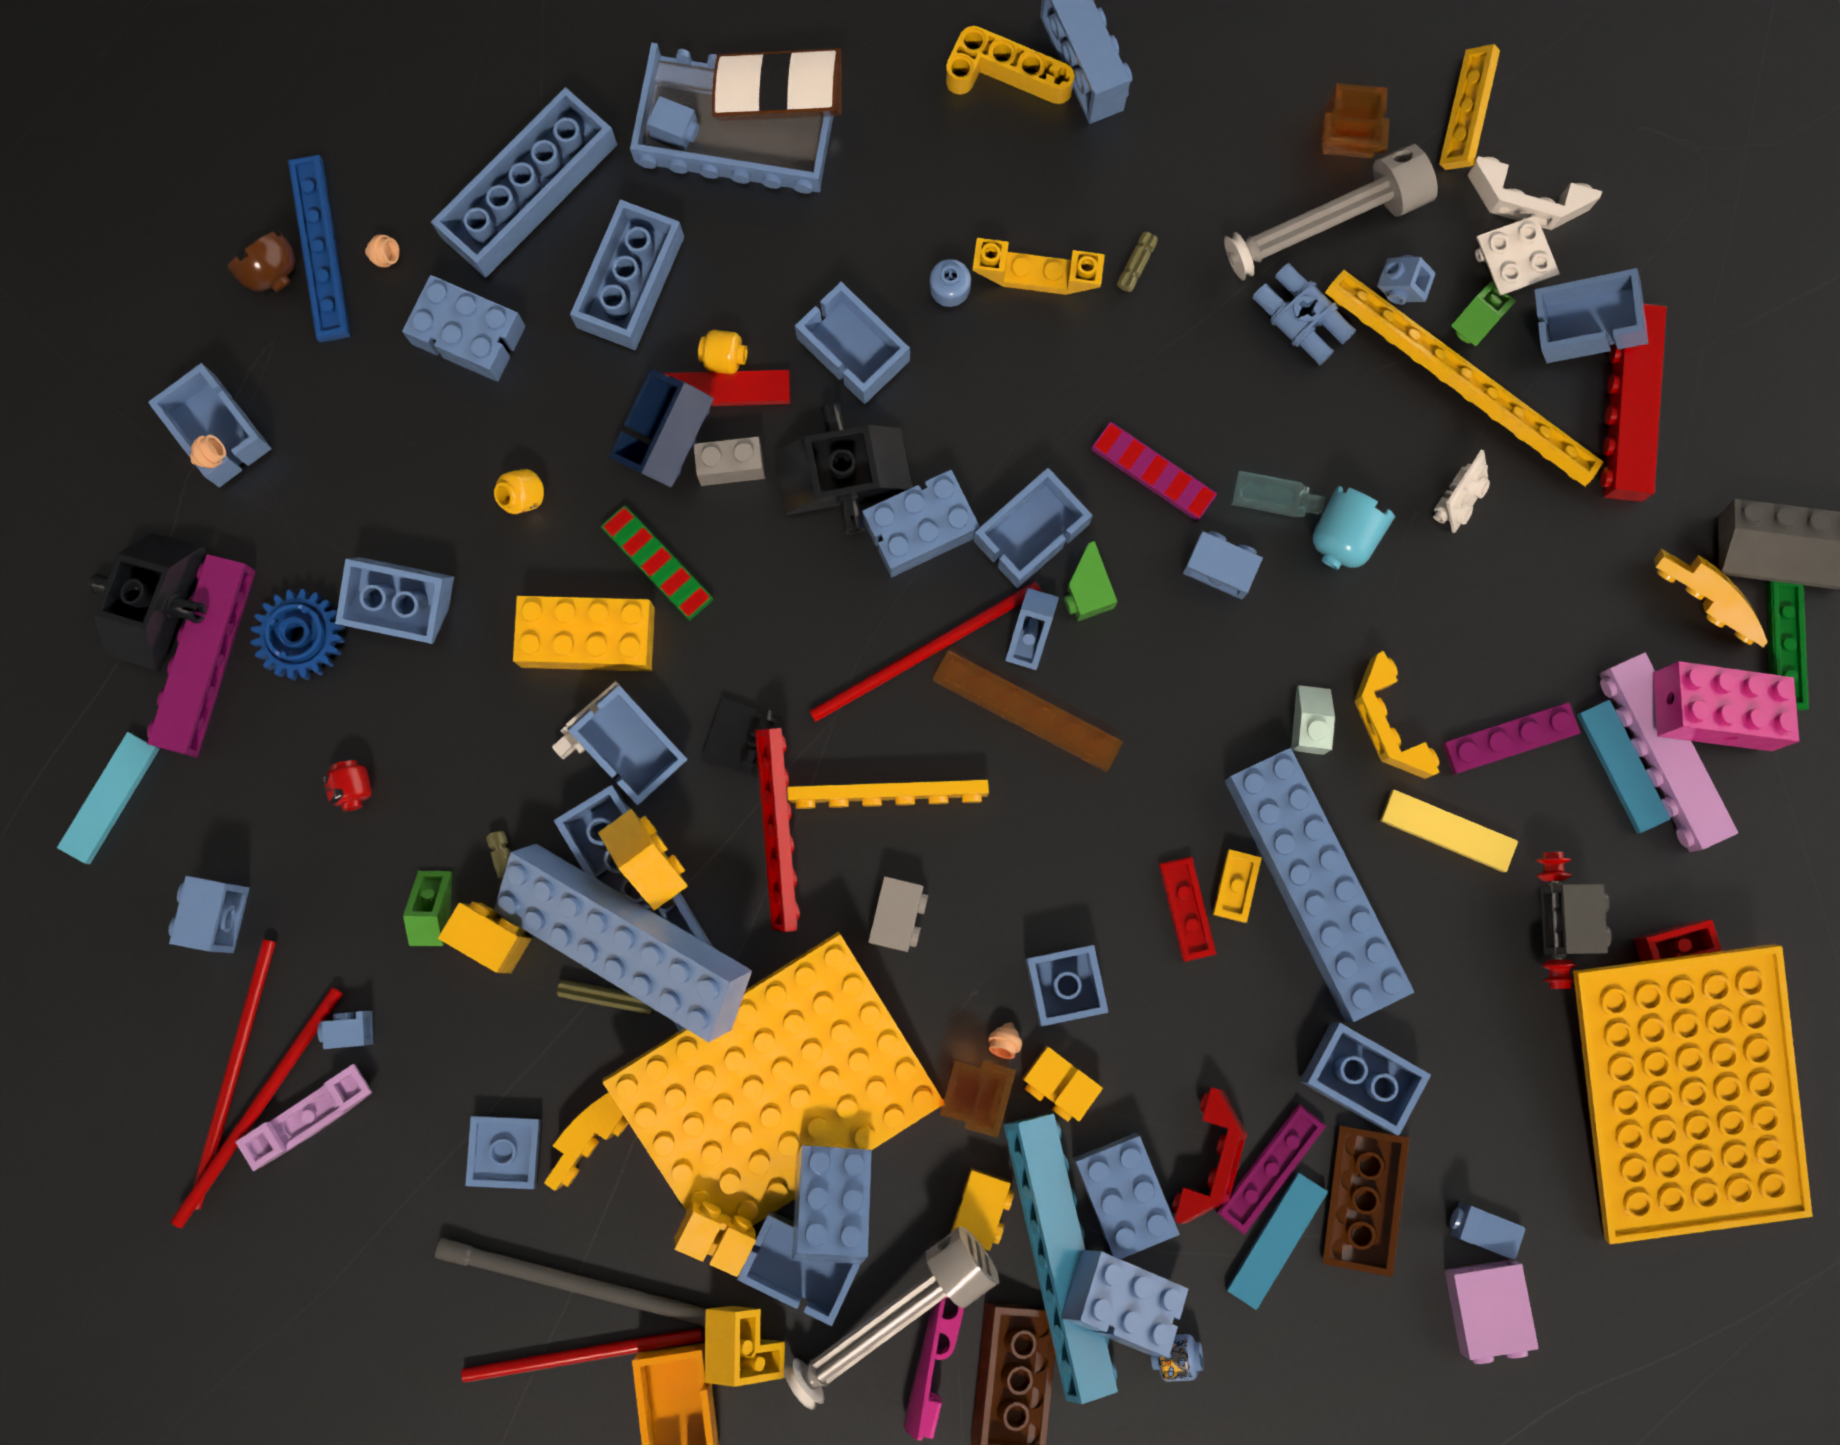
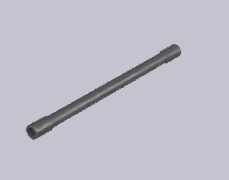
M445 1238L440 1239L435 1253L436 1259L490 1270L701 1325L704 1328L706 1309H710L484 1251L471 1245Z

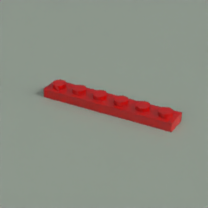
M781 728L755 730L771 930L782 932L798 930L797 921L799 920L800 912L795 902L794 891L797 884V876L792 867L794 841L790 836L789 821L791 819V807L787 802L786 792L789 776L784 767L783 755L786 751V741L782 735Z

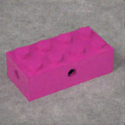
M1681 661L1653 672L1657 737L1765 751H1774L1799 742L1794 677Z

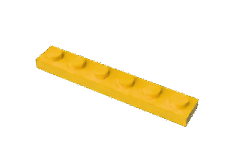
M988 780L787 787L788 802L790 804L795 803L796 809L816 808L815 803L829 802L830 808L849 807L850 801H862V806L864 807L882 806V800H895V805L900 806L915 805V799H928L929 804L949 803L948 798H962V803L982 802V797H988L989 794Z

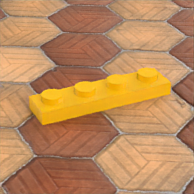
M1495 44L1466 49L1439 163L1445 170L1474 166L1500 53Z

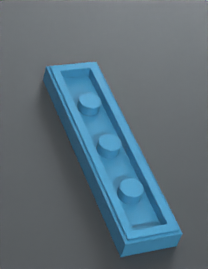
M1605 701L1577 714L1636 833H1642L1670 820L1611 701Z
M1296 1172L1227 1285L1226 1290L1257 1310L1328 1191Z

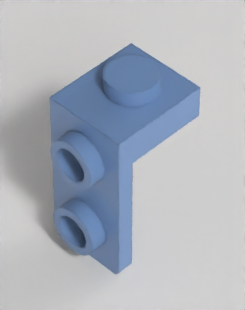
M1459 1202L1450 1219L1449 1234L1510 1259H1516L1525 1233V1227Z

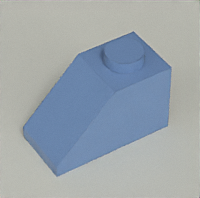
M1027 588L1005 661L1037 670L1059 597Z

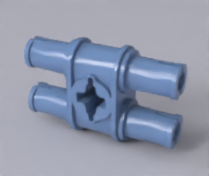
M1287 263L1276 274L1275 279L1294 296L1293 301L1285 303L1267 283L1257 290L1252 299L1272 317L1270 319L1273 326L1276 325L1292 341L1291 344L1293 346H1301L1320 366L1332 355L1334 350L1314 332L1316 330L1315 327L1323 325L1342 345L1353 336L1356 329L1337 311L1336 302L1332 303L1316 287L1317 284L1315 282H1307L1290 263ZM1311 309L1309 315L1306 314L1304 317L1297 318L1299 313L1302 314Z

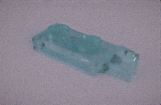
M1239 471L1232 505L1291 517H1304L1305 512L1321 514L1324 510L1326 497L1309 494L1310 488L1303 486L1301 482Z

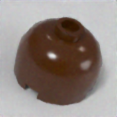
M278 230L276 234L271 232L244 249L246 253L243 255L244 259L241 262L235 257L227 266L232 275L244 287L252 291L261 292L272 288L275 292H278L291 282L288 275L294 270L295 255L289 241Z

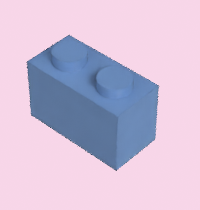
M1202 531L1183 574L1242 600L1251 587L1263 557L1256 555L1257 551L1249 546L1242 544L1235 546L1226 542L1227 538L1217 532L1209 531V533Z

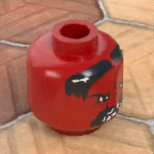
M355 760L332 764L330 771L323 777L329 803L333 806H342V811L362 808V802L372 795L368 771L366 767L357 765Z

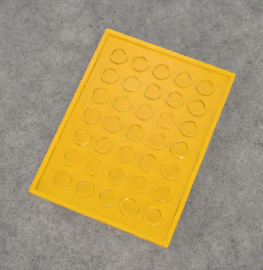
M839 932L746 989L731 1031L711 1042H707L686 1028H683L603 1078L602 1082L686 1212L692 1201L700 1204L706 1201L719 1207L722 1214L731 1218L735 1215L741 1216L750 1221L752 1226L766 1218L770 1211L775 1212L795 1199L797 1154L802 1145L873 1150L945 1104Z
M1771 944L1573 971L1604 1240L1609 1244L1813 1217L1782 946Z

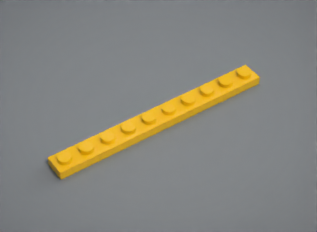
M1343 270L1328 287L1325 294L1331 297L1334 302L1346 308L1358 317L1363 324L1370 326L1382 335L1386 341L1397 346L1409 355L1414 362L1424 366L1436 375L1441 382L1448 384L1460 393L1464 399L1475 404L1487 413L1492 420L1506 427L1519 440L1526 442L1538 451L1543 458L1553 462L1565 471L1570 478L1577 480L1585 487L1594 478L1603 464L1602 460L1346 270Z

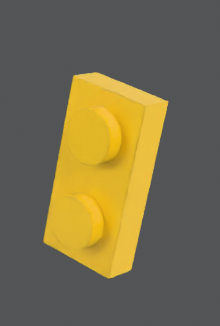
M1230 849L1227 850L1212 915L1247 923L1262 857Z

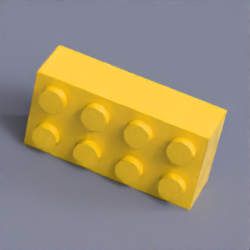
M517 596L513 661L521 668L652 672L655 607L647 599Z

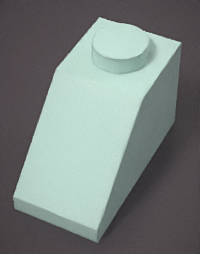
M1298 685L1291 749L1297 752L1324 755L1332 750L1335 713L1331 689Z

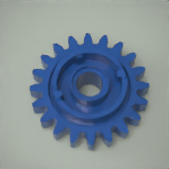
M304 589L300 590L298 597L293 591L287 590L286 600L275 594L274 601L276 605L274 607L263 603L267 614L265 616L255 614L254 617L262 624L261 626L251 627V631L260 635L259 638L252 640L251 644L261 648L256 652L255 656L261 660L266 659L263 664L264 668L268 670L275 668L274 674L281 678L287 672V677L296 681L298 674L302 678L310 680V670L321 676L323 674L322 663L330 667L334 666L329 656L331 654L341 656L342 653L335 648V644L344 643L346 639L337 635V632L344 630L345 626L335 624L337 611L331 610L333 603L327 599L322 601V596L316 592L310 597L309 592ZM299 628H303L304 635L301 640L293 642L294 632Z

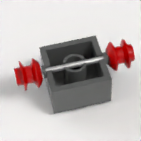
M1544 852L1543 859H1536V862L1543 864V872L1537 874V877L1544 882H1551L1548 883V887L1541 888L1544 955H1551L1552 958H1555L1547 960L1541 965V967L1549 970V977L1543 979L1542 982H1549L1550 989H1571V982H1574V978L1570 977V969L1576 967L1577 964L1570 959H1562L1566 958L1565 955L1606 954L1611 944V931L1606 926L1609 896L1607 892H1604V884L1558 883L1566 881L1572 876L1571 873L1565 871L1564 864L1570 862L1571 859L1564 858V852Z

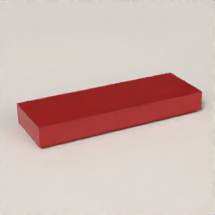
M1192 856L1158 864L1182 962L1216 955Z

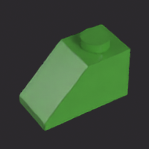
M1491 281L1451 326L1456 330V335L1462 341L1477 346L1516 300L1508 294L1499 296L1495 283Z
M1095 541L1088 543L1066 591L1068 595L1064 596L1069 614L1075 613L1077 621L1112 610L1117 604L1116 596Z
M418 871L403 915L409 946H443L444 942L439 940L438 937L450 918L451 871Z

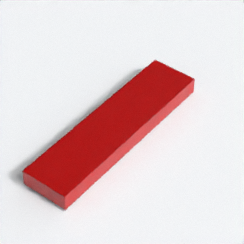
M789 370L736 371V373L731 375L715 372L663 373L713 397L711 406L790 404Z

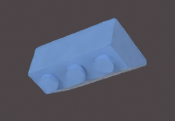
M362 557L347 558L344 564L335 624L432 644L449 610L454 576Z

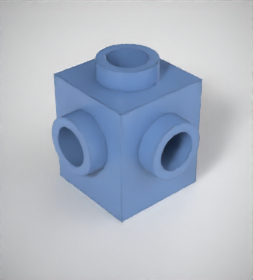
M1403 255L1402 257L1387 258L1377 287L1387 296L1390 302L1403 305L1406 302H1426L1436 273L1421 257Z

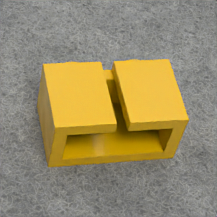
M1048 1046L1044 1047L1022 1078L1028 1083L1025 1087L1027 1092L1039 1101L1046 1096L1055 1103L1052 1110L1067 1122L1072 1117L1080 1121L1103 1089Z
M970 1168L961 1197L963 1199L961 1204H959L951 1232L958 1227L966 1228L975 1236L983 1248L988 1251L991 1250L993 1243L999 1244L1004 1229V1224L999 1223L1003 1209L1010 1210L1015 1193L1014 1190L1010 1189V1180Z
M692 1201L674 1236V1249L702 1262L708 1254L712 1256L709 1265L738 1277L757 1240L755 1228L752 1227L750 1221L741 1216L735 1215L731 1218L722 1214L721 1209L710 1202L704 1201L700 1204Z

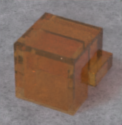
M1336 83L1323 117L1321 142L1323 154L1373 158L1375 153L1385 154L1388 149L1390 118L1383 117L1387 108L1388 88Z
M954 1059L939 1111L940 1115L966 1122L965 1129L998 1138L1016 1070L983 1060L981 1066Z

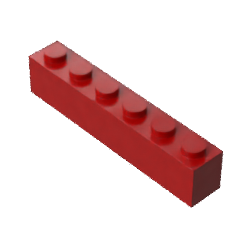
M1644 304L1649 344L1619 350L1616 344L1611 346L1609 361L1613 363V369L1607 383V392L1611 394L1610 405L1605 413V423L1609 427L1608 436L1603 443L1606 467L1601 474L1604 498L1643 502L1655 494L1667 306Z

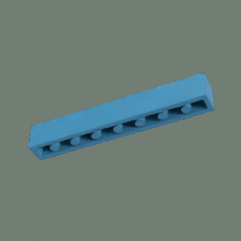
M1054 1114L1036 1115L1003 1124L1065 1399L1069 1402L1084 1404L1117 1393V1371L1109 1355V1338L1097 1334L1093 1330L1085 1329L1061 1319L1081 1251L1085 1250V1232L1077 1216V1198L1074 1190L1071 1188L1068 1177L1069 1163L1062 1151L1060 1125L1055 1120Z

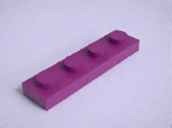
M1568 702L1445 742L1442 746L1452 773L1455 775L1578 735L1581 732L1571 705Z

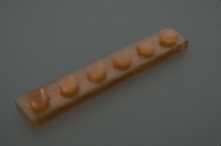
M949 650L933 677V681L1105 772H1108L1123 741Z

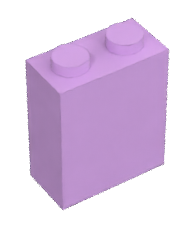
M1509 1259L1445 1270L1461 1355L1469 1360H1473L1475 1364H1485L1493 1362V1356L1507 1355V1358H1522L1528 1356V1351L1539 1349L1522 1263Z

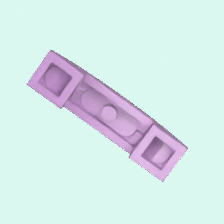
M352 1064L326 1081L323 1087L270 1122L263 1123L236 1141V1144L251 1169L256 1171L334 1122L373 1092L357 1066Z

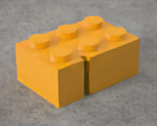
M705 1343L638 1353L632 1360L642 1445H719L712 1384L704 1383Z

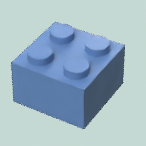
M186 876L185 881L179 886L177 892L179 905L176 916L172 918L168 932L171 936L169 944L209 952L234 953L250 887Z
M1094 945L1025 959L1039 1026L1109 1013Z

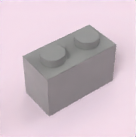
M759 437L694 444L696 473L701 486L765 479L763 453Z
M884 876L868 943L907 953L910 946H917L921 928L915 926L917 913L924 914L928 895L922 893L924 886Z

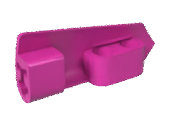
M948 1296L930 1309L924 1341L903 1422L906 1432L919 1441H922L923 1437L934 1438L942 1405V1397L930 1392L935 1360L946 1359L953 1353L964 1308L959 1306L953 1314H943L945 1299L949 1298ZM940 1333L945 1334L949 1338L948 1345L943 1349H937Z

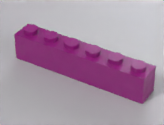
M207 554L205 561L199 566L197 572L198 584L195 593L190 596L189 600L205 604L207 613L203 614L195 611L194 614L205 617L204 620L198 624L186 620L185 625H182L178 631L177 641L179 644L175 656L168 663L167 672L169 675L165 687L161 689L157 698L159 707L155 719L148 726V745L198 758L256 573L254 569L246 564Z

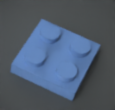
M471 1116L465 1186L516 1189L537 1188L541 1119Z

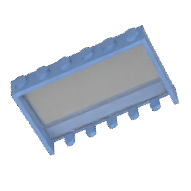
M651 43L630 146L635 163L649 169L656 168V166L669 168L671 171L680 174L687 173V171L700 173L702 176L711 179L718 178V176L726 177L742 184L749 183L750 181L757 182L773 189L780 188L781 186L789 187L804 194L811 193L812 191H821V182L834 116L719 121L712 117L713 77L717 55L709 54L707 63L692 61L690 52L685 49H678L676 58L664 57L660 54L658 44ZM659 96L695 110L697 122L700 125L699 133L694 142L690 141L686 151L650 137L646 123Z

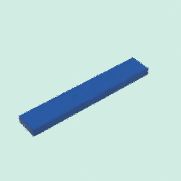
M313 155L288 160L316 339L321 343L351 337L323 159L320 155Z

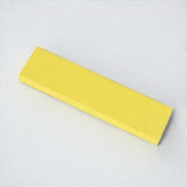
M1396 790L1390 792L1379 820L1501 872H1507L1518 841Z

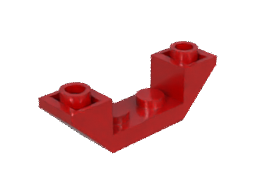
M1211 1087L1210 1093L1204 1094L1201 1101L1200 1112L1204 1113L1202 1121L1228 1128L1227 1135H1221L1218 1143L1217 1154L1221 1155L1218 1168H1212L1208 1179V1188L1212 1189L1211 1193L1207 1194L1191 1188H1183L1182 1194H1176L1172 1213L1176 1214L1174 1221L1179 1224H1187L1229 1201L1247 1133L1225 1092Z

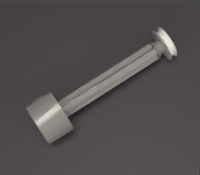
M1410 144L1375 160L1373 165L1374 182L1258 235L1249 236L1246 242L1237 232L1233 233V238L1225 236L1224 247L1234 272L1241 280H1245L1246 274L1254 276L1253 261L1261 262L1267 256L1381 204H1384L1397 217L1434 201L1437 197L1438 185L1428 156L1418 145Z
M958 1227L926 1251V1261L931 1271L930 1274L815 1359H810L809 1365L798 1358H793L792 1365L785 1364L784 1374L787 1383L797 1399L806 1408L814 1410L817 1405L816 1402L819 1404L824 1403L825 1397L821 1386H829L831 1381L948 1296L957 1306L966 1308L999 1283L998 1272L991 1258L970 1231L964 1227Z

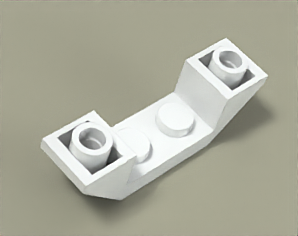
M1478 156L1474 166L1470 167L1467 175L1490 213L1517 221L1537 215L1541 227L1553 230L1589 211L1602 194V191L1592 189L1588 184L1570 183L1561 194L1557 204L1550 198H1536L1525 195L1524 192L1518 189H1504L1503 185L1509 165L1501 163L1493 157Z

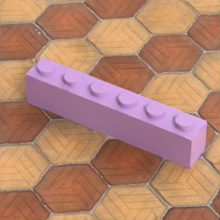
M1645 652L1599 673L1601 678L1600 685L1604 694L1611 698L1623 727H1626L1638 756L1642 758L1647 768L1646 772L1654 787L1657 788L1669 817H1672L1678 829L1676 834L1680 843L1689 852L1703 850L1738 834V831L1693 743L1688 740L1657 737L1653 678L1655 670Z

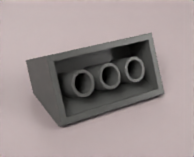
M1734 499L1719 514V570L1725 575L1840 590V512Z

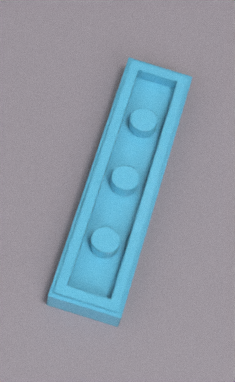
M127 732L57 848L85 864H91L160 749L148 745L147 741Z

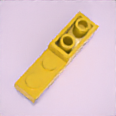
M1663 549L1659 551L1654 558L1655 566L1658 568L1657 573L1669 582L1674 583L1675 580H1678L1687 586L1685 590L1700 600L1706 597L1707 599L1703 602L1705 613H1707L1706 618L1710 622L1721 628L1724 625L1729 626L1736 631L1734 635L1749 645H1752L1753 642L1762 647L1766 645L1767 639L1752 606L1740 589L1723 572L1699 555L1691 565H1688Z
M609 1093L602 1096L579 1114L553 1144V1147L562 1152L563 1155L544 1184L554 1191L560 1189L563 1185L566 1187L570 1186L580 1171L576 1168V1165L582 1156L588 1158L599 1143V1140L595 1138L597 1134L603 1139L608 1140L613 1135L619 1137L627 1127L628 1121Z

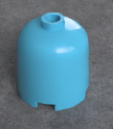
M1337 486L1312 536L1316 550L1324 555L1321 561L1339 570L1341 565L1348 568L1364 565L1394 520L1395 515L1388 509L1385 513H1382L1375 508L1378 503L1375 499L1352 488H1348L1347 492L1344 493L1343 488Z

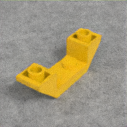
M977 238L972 271L1003 287L1063 295L1101 287L1105 254L1073 250L1071 260L1008 252L1009 242L984 238Z
M1382 651L1370 659L1354 700L1355 705L1380 760L1426 779L1440 773L1437 768L1439 766L1437 754L1432 748H1428L1426 742L1401 752L1399 748L1401 746L1399 734L1395 728H1390L1385 717L1387 715L1386 706L1383 700L1375 695V692L1390 687L1398 681L1396 678L1398 671L1394 661L1390 657L1387 658L1385 652Z

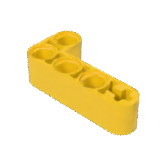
M977 26L967 27L961 32L946 65V84L948 89L955 94L960 95L969 92L981 72L1055 104H1061L1069 100L1075 77L1073 69L1066 63ZM974 44L979 46V48L973 50L967 46ZM1002 56L1007 58L1008 60L1000 62L995 58ZM1034 69L1037 72L1035 74H1028L1024 70ZM957 71L965 72L967 75L959 77L954 75L953 73Z

